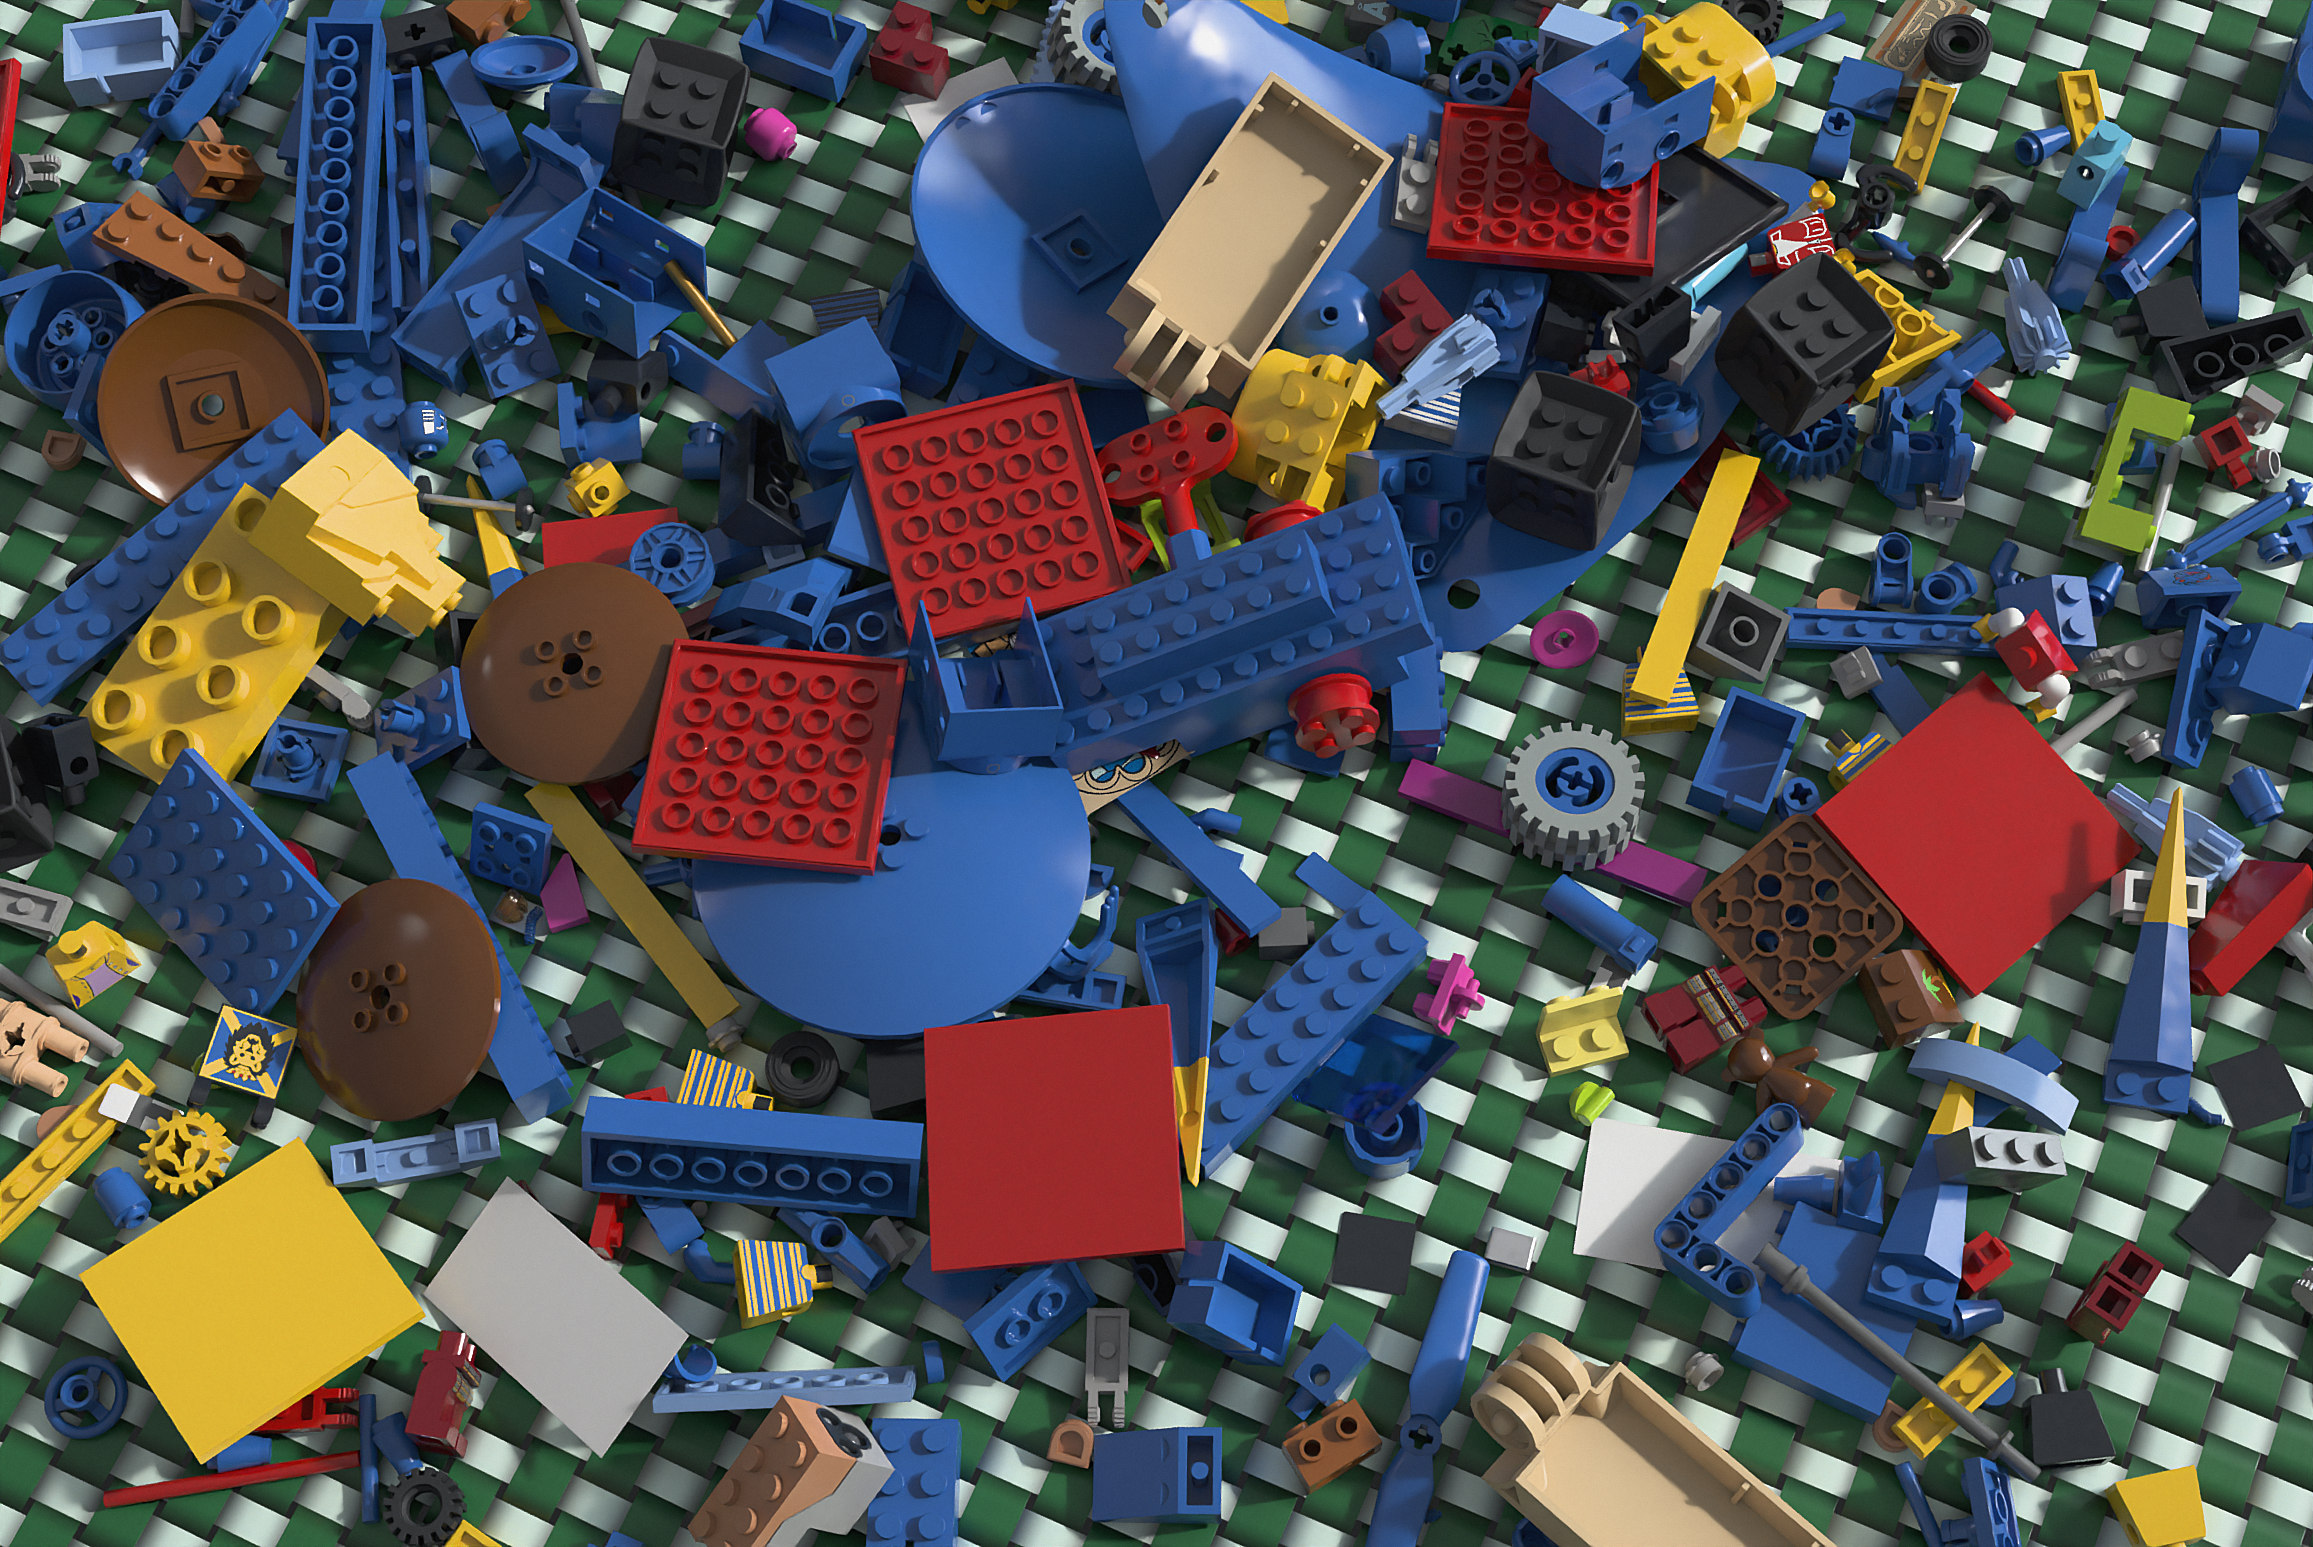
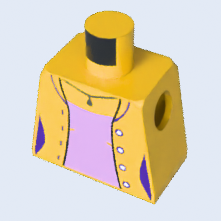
M95 920L86 923L76 931L64 933L60 937L59 942L45 953L55 979L76 1009H79L142 965L119 933Z

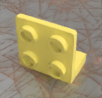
M1606 985L1598 986L1588 990L1585 996L1570 999L1569 996H1560L1548 1001L1546 1006L1542 1008L1535 1034L1550 1078L1628 1057L1629 1050L1617 1018V1012L1623 998L1621 987L1609 989V986Z

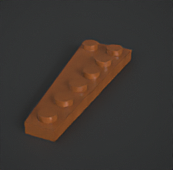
M138 190L92 233L91 242L96 246L133 264L138 261L154 269L155 275L167 281L169 278L185 284L189 286L188 291L193 294L223 293L240 296L265 305L288 320L289 292Z

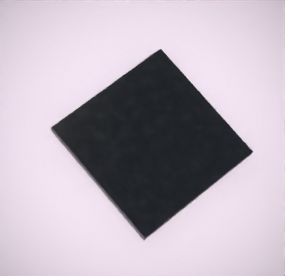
M1691 143L1674 152L1668 158L1659 161L1653 277L1576 270L1565 271L1621 309H1624L1664 279L1681 288L1787 215L1789 203L1695 143Z

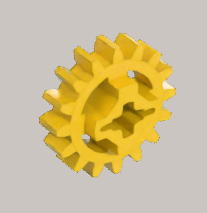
M190 1108L187 1116L184 1117L176 1109L172 1113L173 1120L167 1122L160 1116L157 1119L160 1128L157 1131L153 1129L146 1130L145 1133L151 1138L150 1143L139 1145V1149L147 1157L142 1158L138 1162L144 1170H148L144 1175L145 1179L151 1184L156 1183L155 1188L162 1194H166L170 1190V1193L175 1198L180 1199L184 1190H187L192 1197H197L199 1186L204 1185L207 1189L211 1190L213 1184L210 1179L214 1175L221 1178L225 1176V1173L219 1166L221 1163L231 1162L232 1158L223 1150L232 1146V1143L226 1136H223L226 1129L219 1122L214 1123L215 1119L206 1112L200 1117V1114L195 1109ZM191 1129L202 1131L207 1134V1137H203L201 1134L194 1136L191 1133ZM167 1169L169 1172L176 1170L180 1177L169 1176L163 1170Z

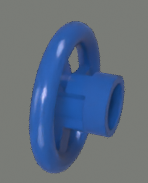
M1493 51L1476 52L1464 57L1454 66L1449 77V89L1457 103L1502 107L1508 103L1515 86L1520 81V72L1516 64L1509 57ZM1481 63L1480 72L1475 75L1474 79L1460 85V77L1468 67ZM1493 63L1499 64L1507 70L1510 77L1509 86L1495 80V76L1492 73Z
M84 1356L66 1363L53 1375L46 1388L44 1410L48 1421L57 1432L73 1439H89L105 1433L118 1422L126 1408L128 1401L127 1380L122 1370L115 1363L103 1357ZM88 1369L86 1376L74 1375L70 1377L72 1374L80 1370ZM103 1372L112 1379L115 1386V1400L110 1411L99 1401L98 1385ZM88 1390L87 1398L79 1402L80 1394ZM70 1409L75 1411L88 1410L99 1422L84 1427L74 1426L66 1422L60 1413Z

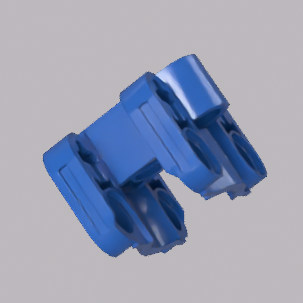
M1881 387L1873 432L1865 440L1860 466L1861 474L1869 480L1881 482V493L1883 496H1903L1906 484L1935 483L1938 484L1940 498H1961L1965 482L1970 478L1976 447L1971 442L1969 433H1960L1964 413L1961 409L1960 390L1942 388L1935 398L1929 431H1909L1910 422L1902 417L1905 397H1901L1900 389L1898 387Z

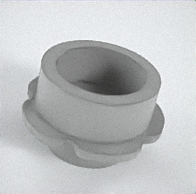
M2263 446L2257 448V451L2248 460L2251 476L2253 478L2257 477L2263 483H2268L2270 479L2279 477L2281 463L2276 449H2265Z
M2148 729L2133 736L2126 741L2130 748L2124 752L2125 755L2130 754L2135 763L2149 757L2162 749V744L2157 738L2160 734L2155 733L2151 735Z
M727 1017L715 1023L706 1031V1035L710 1040L708 1047L710 1049L719 1048L722 1053L733 1049L742 1042L740 1035L744 1031L743 1025H738L734 1017Z
M1699 1352L1692 1356L1684 1367L1687 1371L1685 1374L1686 1383L1688 1385L1693 1384L1698 1391H1704L1715 1384L1724 1372V1368L1718 1362L1719 1356L1716 1353L1705 1354L1704 1352Z

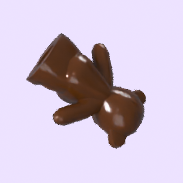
M1758 1027L1753 1028L1748 1037L1737 1041L1731 1048L1727 1058V1067L1722 1071L1721 1078L1728 1083L1740 1080L1750 1084H1757V1118L1772 1105L1774 1097L1778 1103H1786L1793 1106L1798 1112L1801 1126L1808 1131L1837 1090L1819 1079L1806 1076L1794 1070L1798 1065L1815 1060L1819 1056V1050L1814 1046H1807L1775 1058L1769 1047L1764 1043V1031Z

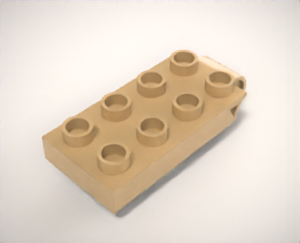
M1271 71L1107 310L1106 314L1127 328L1124 335L1126 348L1113 368L1177 413L1182 411L1194 394L1204 393L1208 385L1230 400L1238 387L1256 366L1394 158Z
M1532 1332L1523 1339L1471 1396L1470 1405L1474 1416L1489 1435L1506 1449L1481 1478L1559 1547H1837L1619 1361H1615L1608 1367L1597 1366L1588 1361L1582 1364L1566 1346L1555 1338L1543 1333Z

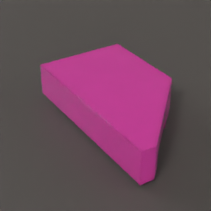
M570 853L563 854L540 893L552 934L590 922L573 859Z

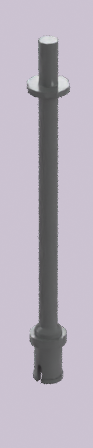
M1770 1241L1756 1256L1752 1263L1759 1266L1783 1286L1780 1289L1786 1295L1789 1293L1793 1295L1800 1294L1989 1450L1985 1455V1459L1994 1461L1999 1457L2029 1483H2032L2037 1478L2041 1469L2009 1444L2014 1435L2010 1430L2005 1431L1999 1436L1810 1282V1277L1806 1273L1808 1271L1807 1267L1803 1264L1797 1266L1775 1248Z

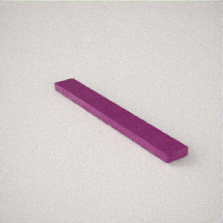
M1412 758L1398 790V797L1509 839L1511 828L1505 830L1502 823L1501 791ZM1630 840L1628 847L1622 854L1615 850L1614 858L1611 862L1604 865L1600 858H1596L1595 868L1589 869L1688 908L1691 907L1693 899L1700 892L1708 872L1706 869ZM1582 862L1575 863L1576 865L1583 867Z

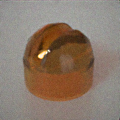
M511 888L497 906L494 915L510 924L521 922L524 919L523 914L528 913L527 900Z

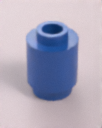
M2249 766L2232 776L2234 782L2228 788L2245 819L2252 821L2255 827L2269 824L2285 813L2281 807L2283 800L2265 769L2256 770L2254 766Z
M115 1167L103 1172L95 1179L92 1185L95 1190L94 1198L117 1229H134L147 1220L152 1204L129 1172H123L121 1168Z

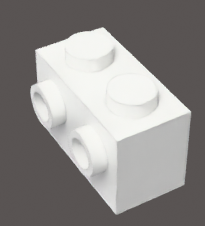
M2126 869L2112 876L2109 916L2123 917L2122 923L2142 925L2154 872ZM2186 876L2187 925L2205 918L2207 878Z

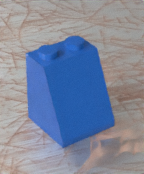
M854 464L822 549L889 575L860 465Z

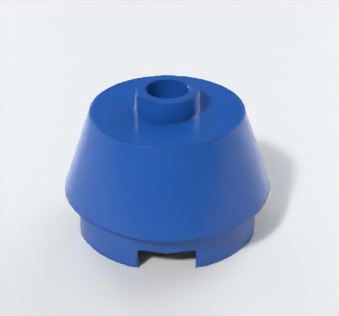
M1397 18L1372 32L1367 39L1365 47L1369 67L1415 85L1425 82L1429 75V72L1424 70L1425 55L1431 54V47L1423 27H1415L1412 24L1413 20L1406 21L1405 19Z
M1676 381L1658 383L1645 389L1647 396L1639 402L1632 401L1639 407L1641 412V439L1653 452L1660 454L1680 452L1691 447L1700 439L1705 413V401L1693 384L1689 388L1678 387Z

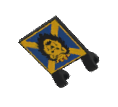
M222 1003L186 1105L189 1108L201 1110L208 1097L211 1084L259 1099L250 1121V1126L264 1130L272 1117L275 1103L298 1038L297 1027Z

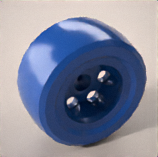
M81 270L55 273L37 282L15 304L7 320L4 332V353L8 366L22 386L49 407L65 413L87 354H100L106 359L122 332L134 320L144 314L145 310L130 293L112 280L101 275ZM109 335V342L106 345L100 346L101 338ZM68 360V367L63 370L61 362Z

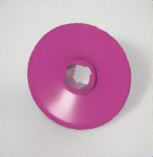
M1560 610L1546 615L1534 626L1530 635V649L1534 657L1541 664L1553 669H1572L1584 664L1594 655L1599 644V632L1594 622L1586 615L1572 610ZM1566 632L1568 635L1566 638H1561L1559 636L1560 633Z

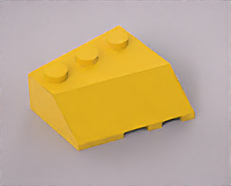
M1869 269L1855 274L1854 277L1890 317L1895 327V337L1878 368L1853 393L1861 404L1878 397L1881 387H1898L1919 377L1933 360L1944 352L1949 351L1962 339V336L1951 329L1947 332L1934 323L1935 317L1923 309L1919 312L1903 300L1904 294Z

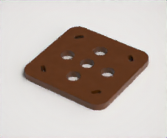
M1794 814L1783 821L1700 891L1693 899L1690 907L1691 918L1699 929L1732 965L1738 964L1747 982L1776 1015L1790 1022L1799 1021L1806 1017L1862 968L1864 962L1874 959L1895 941L1903 928L1902 916L1894 905L1820 824L1811 816L1805 814ZM1793 842L1806 843V848L1793 847ZM1763 877L1776 879L1780 885L1779 894L1775 897H1766L1761 894L1758 889L1759 880ZM1823 881L1833 884L1837 891L1836 899L1832 902L1821 901L1815 893L1816 884ZM1718 904L1725 905V917L1717 918ZM1796 906L1803 909L1807 914L1806 925L1793 927L1788 924L1785 917L1788 908ZM1868 917H1874L1873 930L1868 929ZM1761 932L1773 934L1777 939V949L1771 953L1762 952L1756 946V935ZM1818 937L1829 938L1834 944V954L1827 958L1819 957L1813 950L1814 939ZM1786 986L1799 987V995L1784 993Z

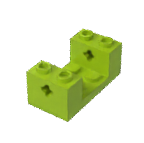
M2132 386L2120 393L2072 539L2128 556L2141 554L2146 548L2150 549L2157 531V527L2151 525L2154 516L2109 503V500L2117 498L2124 476L2118 475L2121 464L2130 460L2136 443V439L2131 437L2165 447L2174 445L2181 441L2183 437L2187 438L2194 421V415L2189 414L2192 404Z

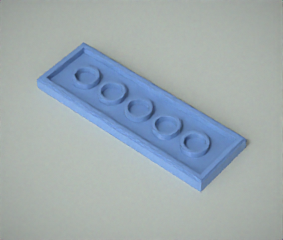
M915 1365L723 1373L714 1374L703 1382L665 1378L652 1398L653 1413L773 1408L782 1395L824 1406L911 1402L918 1382L917 1367Z

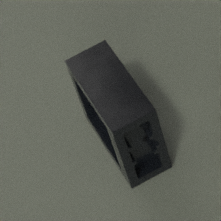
M2313 175L2247 215L2238 231L2239 240L2243 248L2251 252L2265 267L2266 272L2284 288L2313 270V251L2295 261L2265 228L2297 208L2313 224Z

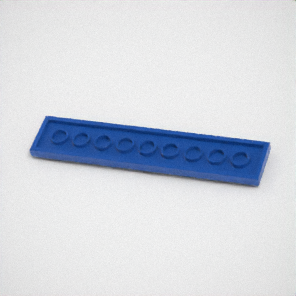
M387 187L379 188L370 352H326L331 435L333 442L348 428L385 454L413 484L411 453L405 451L400 445L397 423L398 416L405 410L407 403L403 360L390 339V336L400 324L392 308Z
M289 407L1 642V663L36 703L43 708L122 643L129 635L144 625L244 483L272 500L279 487L327 446Z

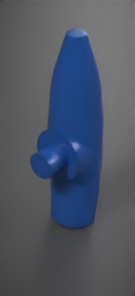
M1872 232L1871 236L1883 250H1891L1896 261L1906 265L1912 271L1914 270L1913 260L1915 256L1908 251L1909 243L1906 240L1896 242L1882 233Z

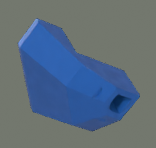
M557 82L549 88V92L544 94V112L550 114V124L546 128L553 130L569 145L580 146L591 158L605 165L601 176L602 179L611 168L613 141L617 125L620 121L624 95L611 90Z
M1380 449L1347 453L1345 494L1350 504L1384 491L1397 513L1415 579L1434 577L1486 498V469L1491 454L1427 449Z
M825 554L723 589L707 622L728 632L748 627L753 622L813 647L836 599L850 594L861 572V568Z

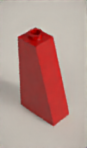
M677 507L543 523L544 569L576 562H595L615 566L629 561L633 544L643 532L655 525L669 522L687 525L689 523L688 521L681 520Z
M2243 860L2236 873L2188 941L2191 994L2196 996L2223 997L2313 908V870L2307 863Z

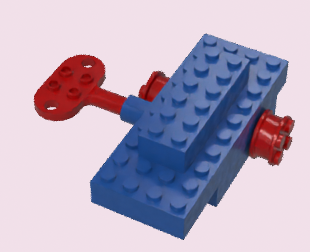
M1200 406L1126 433L1109 442L1096 458L1108 501L1113 505L1130 507L1151 500H1161L1170 536L1165 543L1171 571L1037 622L1064 708L1056 737L1055 751L1050 756V759L1058 768L1068 769L1071 776H1075L1173 739H1177L1186 752L1195 751L1190 754L1192 758L1294 720L1298 722L1294 731L1297 745L1305 751L1314 752L1319 758H1328L1334 756L1338 751L1372 742L1376 738L1375 733L1381 724L1378 710L1369 703L1373 696L1372 692L1409 679L1404 655L1434 644L1398 516L1384 491L1324 514L1316 507L1306 505L1303 500L1290 501L1286 505L1272 508L1264 513L1250 517L1243 534L1245 543L1212 555L1207 534L1199 530L1190 491L1200 481L1211 478L1223 471L1234 459L1239 446L1238 432L1229 416L1218 408ZM1226 430L1223 439L1218 442H1210L1211 436L1215 432ZM1121 471L1116 481L1111 483L1105 482L1111 472Z

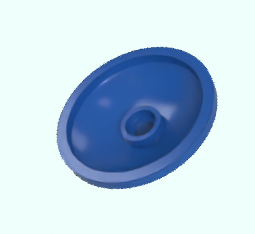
M538 35L498 39L480 46L470 57L471 70L481 80L504 90L522 94H530L550 87L567 77L578 63L577 50L573 45L558 38Z
M1320 269L1274 337L1278 349L1308 359L1319 354L1328 356L1333 354L1357 365L1359 359L1368 363L1374 355L1373 348L1376 339L1383 334L1384 320L1382 308L1371 288L1355 275L1337 269ZM1332 311L1336 314L1337 318L1329 321L1325 319L1323 313Z

